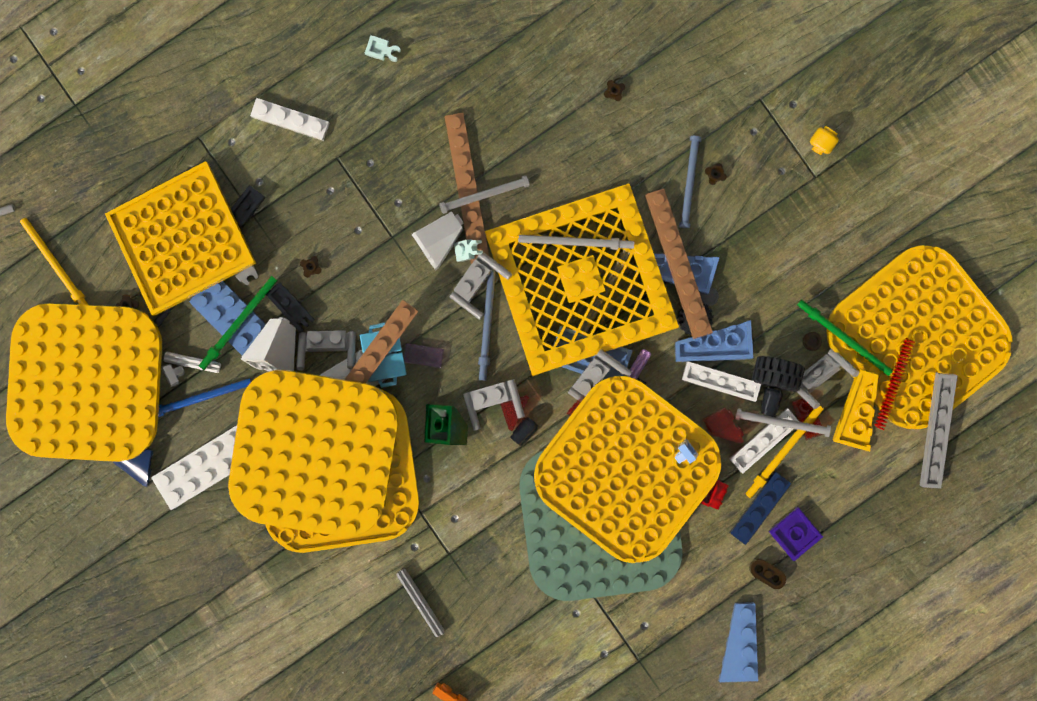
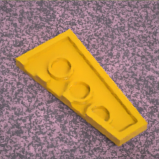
M858 368L859 375L853 380L832 440L870 452V436H872L873 430L872 418L875 411L873 408L877 393L878 374Z

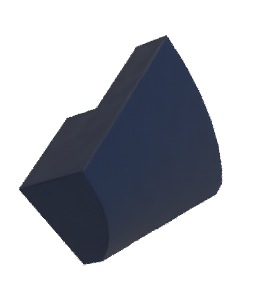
M146 449L139 456L127 461H113L115 465L141 485L149 486L153 450Z

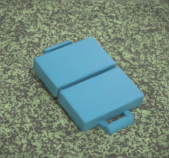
M385 323L370 325L369 333L360 335L363 353L379 333V331L373 332L372 329L383 327ZM400 337L368 382L378 381L381 388L394 386L397 384V377L406 375L403 353H396L402 350ZM393 378L394 382L382 384L384 379Z

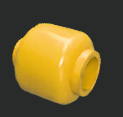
M827 126L824 128L819 127L810 139V144L813 146L811 150L819 155H822V153L830 154L839 142L838 133Z

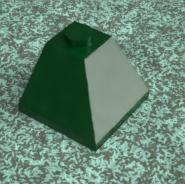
M426 404L424 442L444 445H467L468 425L456 407Z

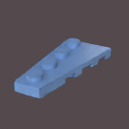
M654 254L663 281L674 284L665 254ZM687 256L699 292L708 295L719 257Z
M751 320L712 331V334L693 339L691 337L675 342L676 362L753 359Z
M754 602L734 604L719 682L758 681L756 609Z

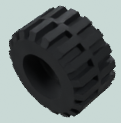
M759 356L756 359L752 380L761 385L797 392L801 388L805 367L801 364L779 358Z

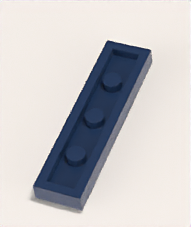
M774 472L729 533L746 545L791 483L777 472Z

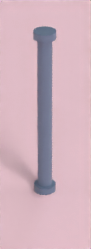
M690 136L691 148L682 220L679 223L681 228H690L691 225L689 217L699 142H701V137Z

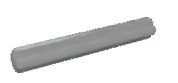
M405 568L397 572V577L435 637L441 636L445 632L444 628Z

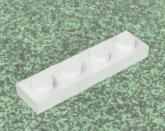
M258 98L255 100L250 115L252 118L322 141L325 139L330 124L328 121Z
M691 362L686 363L681 379L756 402L761 384Z
M788 408L776 417L798 421ZM768 424L729 458L730 461L741 473H744L789 434L793 428Z

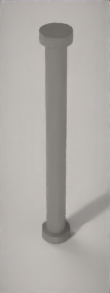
M525 175L522 176V179L447 203L441 202L439 203L442 213L445 214L448 210L522 186L529 187V180Z
M737 409L736 420L745 419L825 434V437H829L831 430L830 425L824 427L744 412L742 409Z

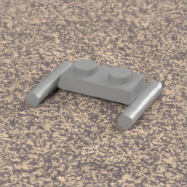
M484 252L473 261L455 287L454 292L450 295L452 300L479 320H481L484 314L469 302L492 269L507 280L512 276L511 272Z
M345 330L299 333L297 369L304 370L306 351H348L347 368L353 369L355 366L356 332L350 331L346 333Z
M600 349L567 393L581 402L591 388L602 381L611 367L626 377H629L632 371Z
M830 349L828 354L804 372L801 388L797 393L814 409H817L820 403L810 394L838 372L840 366L853 377H857L859 371L839 353Z
M515 379L463 394L474 431L481 429L476 410L513 400L517 418L525 417Z

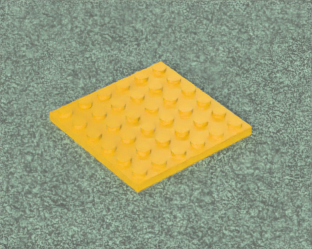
M207 161L105 213L149 311L153 316L256 264Z

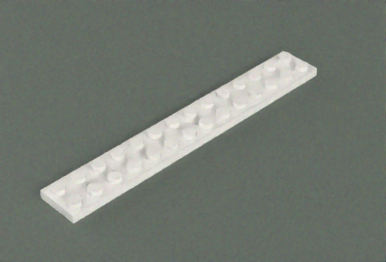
M362 350L355 353V364L363 355ZM347 359L319 376L345 380L352 369L347 368ZM367 381V384H370V385H373V386H377V385H379V382H378V381H373V382H368V381ZM237 426L151 477L170 510L175 509L230 475Z

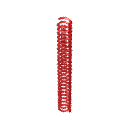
M905 338L906 340L903 341L902 351L898 355L900 358L897 359L899 362H896V369L893 370L892 380L888 384L890 387L887 388L889 391H886V398L883 399L885 402H882V409H880L882 413H878L880 415L877 417L879 420H876L877 423L874 424L883 431L885 429L880 426L886 427V425L880 422L888 423L883 419L888 420L889 418L883 415L890 416L886 412H891V410L886 408L892 409L887 404L894 405L890 401L895 400L890 397L896 398L895 395L890 393L898 394L893 390L899 389L893 386L900 387V385L894 382L901 383V381L894 378L902 380V377L897 375L904 376V374L897 371L905 372V370L900 368L906 367L900 364H908L901 360L909 361L901 356L909 358L910 356L904 353L911 354V352L904 349L913 350L907 346L913 347L914 345L907 342L915 343V341Z

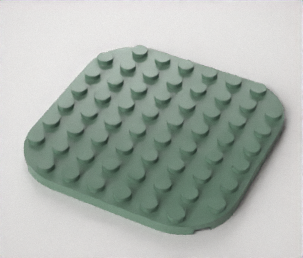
M544 450L530 458L522 470L519 487L530 572L540 590L557 600L574 601L655 590L667 584L676 575L682 561L680 530L665 550L654 559L637 563L621 561L610 555L542 501L536 490L534 471L537 460Z

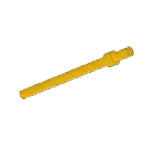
M27 218L20 220L22 226L72 294L71 298L79 305H88L82 291L76 288Z
M821 406L813 409L803 423L812 424L824 409ZM797 429L761 475L756 476L753 480L754 483L745 493L749 498H752L760 487L763 488L767 483V478L806 431Z

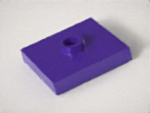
M799 507L792 510L768 531L792 561L797 560L823 538L822 534Z

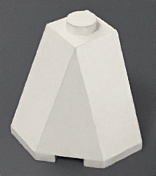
M453 212L446 214L412 234L435 271L439 269L463 231L461 225L464 223L458 214L454 216Z
M286 318L270 319L243 354L241 360L261 371L263 369L266 371H294L296 328L289 324L290 321Z

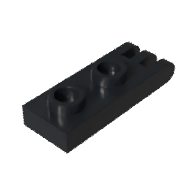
M281 282L276 284L266 294L300 333L303 331V328L299 325L300 323L306 328L309 326L305 320L306 317L311 322L315 320Z

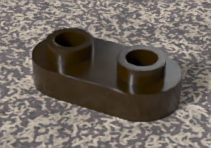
M755 559L750 563V573L761 582L773 589H781L785 585L786 576L776 567L763 559ZM757 565L762 566V569L759 572L756 571ZM774 575L778 576V580L776 582L772 581V577Z

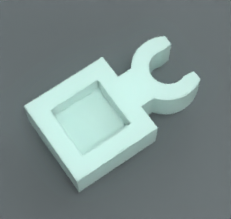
M371 35L365 55L384 61L385 56H388L391 61L397 62V57L392 56V53L394 51L401 52V49L398 46L388 47L389 41Z
M470 239L454 243L457 262L471 260L475 258L474 255H481L483 250L478 251L477 245L482 243V241Z

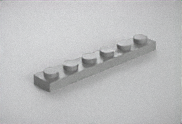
M935 373L920 486L941 488L957 382V375Z

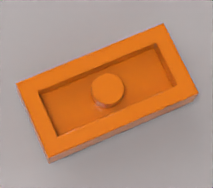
M437 683L432 692L443 701H468L463 695L458 694L457 696L451 692L452 689L444 683L442 685Z

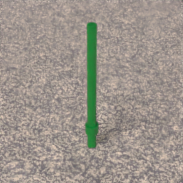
M273 276L268 279L215 346L210 347L207 351V356L198 365L201 369L205 370L213 359L218 358L222 348L278 281Z
M802 299L797 303V306L808 313V317L813 321L817 320L887 376L893 372L885 363L820 314L821 311L816 307H811Z

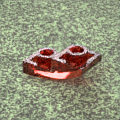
M804 398L792 402L797 420L804 422L814 408ZM818 417L812 423L814 425L822 426ZM806 431L803 435L807 441L824 434Z

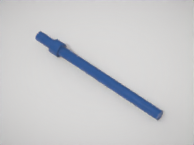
M248 378L164 406L161 404L159 405L158 417L164 416L167 412L248 387L252 380Z

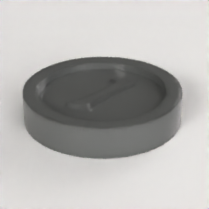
M711 287L708 295L700 292L704 304L712 306L717 303L719 294L715 288Z

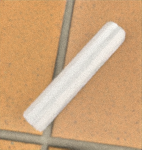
M166 352L164 355V362L203 370L198 366L203 359ZM212 361L205 371L219 373L221 364Z

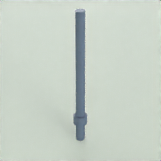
M492 269L487 278L481 357L478 360V365H480L479 380L486 381L487 367L490 366L488 355L496 274L494 269Z

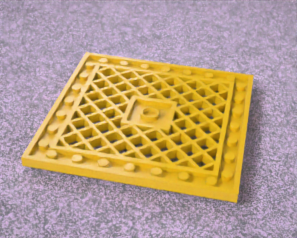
M625 184L485 231L493 259L512 273L509 280L499 274L532 376L596 356L600 349L608 352L679 328L630 184ZM605 213L602 220L594 217L596 215ZM608 214L618 218L614 226L605 222ZM587 219L584 226L576 223L578 221ZM590 220L599 223L596 232L586 228ZM620 220L623 224L625 231L617 228ZM569 225L566 232L558 229L560 227ZM573 225L581 229L578 238H581L585 231L593 235L592 239L597 237L599 239L611 240L614 232L624 235L622 240L627 238L628 241H634V249L618 248L613 256L605 252L606 247H603L601 250L593 246H585L587 250L584 256L574 252L577 247L575 245L570 250L562 245L551 244L557 247L554 256L544 252L548 244H544L540 250L533 247V243H520L518 239L519 235L541 236L539 234L551 231L549 234L551 237L555 231L563 235V237L576 238L568 234ZM602 226L612 230L608 238L598 234ZM514 243L512 249H510L509 244ZM518 243L527 247L523 256L514 252ZM530 249L539 253L535 262L526 258ZM560 249L569 253L566 262L556 258ZM590 249L600 253L596 262L593 255L587 257ZM621 249L630 253L626 262L617 258ZM542 255L551 259L547 268L538 264ZM572 255L577 258H580L579 260L569 263ZM602 255L612 259L608 268L599 264ZM513 256L521 259L518 267H516ZM632 256L635 259L637 267L629 264ZM524 261L533 265L529 274L520 270ZM554 261L561 264V266L557 267L558 273L550 270ZM615 261L624 265L620 274L611 270ZM536 267L545 271L541 280L532 276ZM627 267L637 271L633 280L623 276ZM598 268L606 271L603 279H601ZM548 273L558 277L554 286L544 282ZM609 273L618 277L614 286L605 282ZM519 274L527 277L524 285H522ZM638 274H640L643 285L635 282ZM530 279L539 283L535 292L526 288ZM560 279H561V282H562L564 291H562V290L556 288L557 285H558V283H559V281H560ZM621 279L630 283L627 292L617 288ZM542 285L552 289L547 298L538 294ZM633 285L643 289L639 298L629 294ZM604 286L612 289L608 298L600 295V293L605 292ZM554 291L564 295L560 304L550 300ZM615 291L624 295L621 304L611 300ZM645 291H646V294H647L649 303H647V302L641 300V298H642V296H643V294H644ZM525 292L533 295L530 303H528ZM594 296L590 304L582 301L583 299ZM536 297L545 301L541 310L532 306ZM566 297L569 304L575 302L572 310L562 306ZM596 297L606 301L602 310L592 306ZM627 297L637 301L633 310L623 306ZM548 303L558 307L554 316L544 312ZM578 303L588 307L584 316L574 312ZM609 303L618 307L615 316L605 312ZM639 303L649 307L645 316L635 312ZM560 309L570 313L566 322L556 318ZM590 309L600 313L596 322L586 318ZM621 309L631 313L627 322L617 318ZM651 309H652L653 316L648 317V315H649V313H650V311H651ZM531 310L539 313L536 321H534ZM542 315L552 319L548 328L538 324ZM572 315L582 319L578 328L568 324ZM603 315L612 319L609 328L599 324ZM633 315L641 318V320L629 323ZM554 321L564 325L560 334L550 330ZM584 321L594 325L590 334L580 330ZM615 321L623 325L611 329ZM566 327L576 331L572 340L562 336ZM597 327L605 331L593 335ZM537 328L545 331L542 339H540ZM548 333L558 337L554 346L544 342ZM578 333H580V334H582V335H584V336L587 337V338H584V339L575 341V339H576ZM560 339H562V340H564V341H566V342L569 343V344H566V345L557 347V345H558ZM543 346H545V347H547V348H549V349H551V350L544 351Z

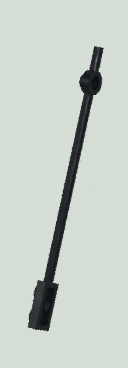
M250 185L231 208L237 224L241 227L245 226L266 198ZM175 306L159 313L153 323L159 328Z

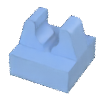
M686 439L680 443L678 447L680 451L674 458L679 464L686 459L689 463H692L697 459L698 453Z

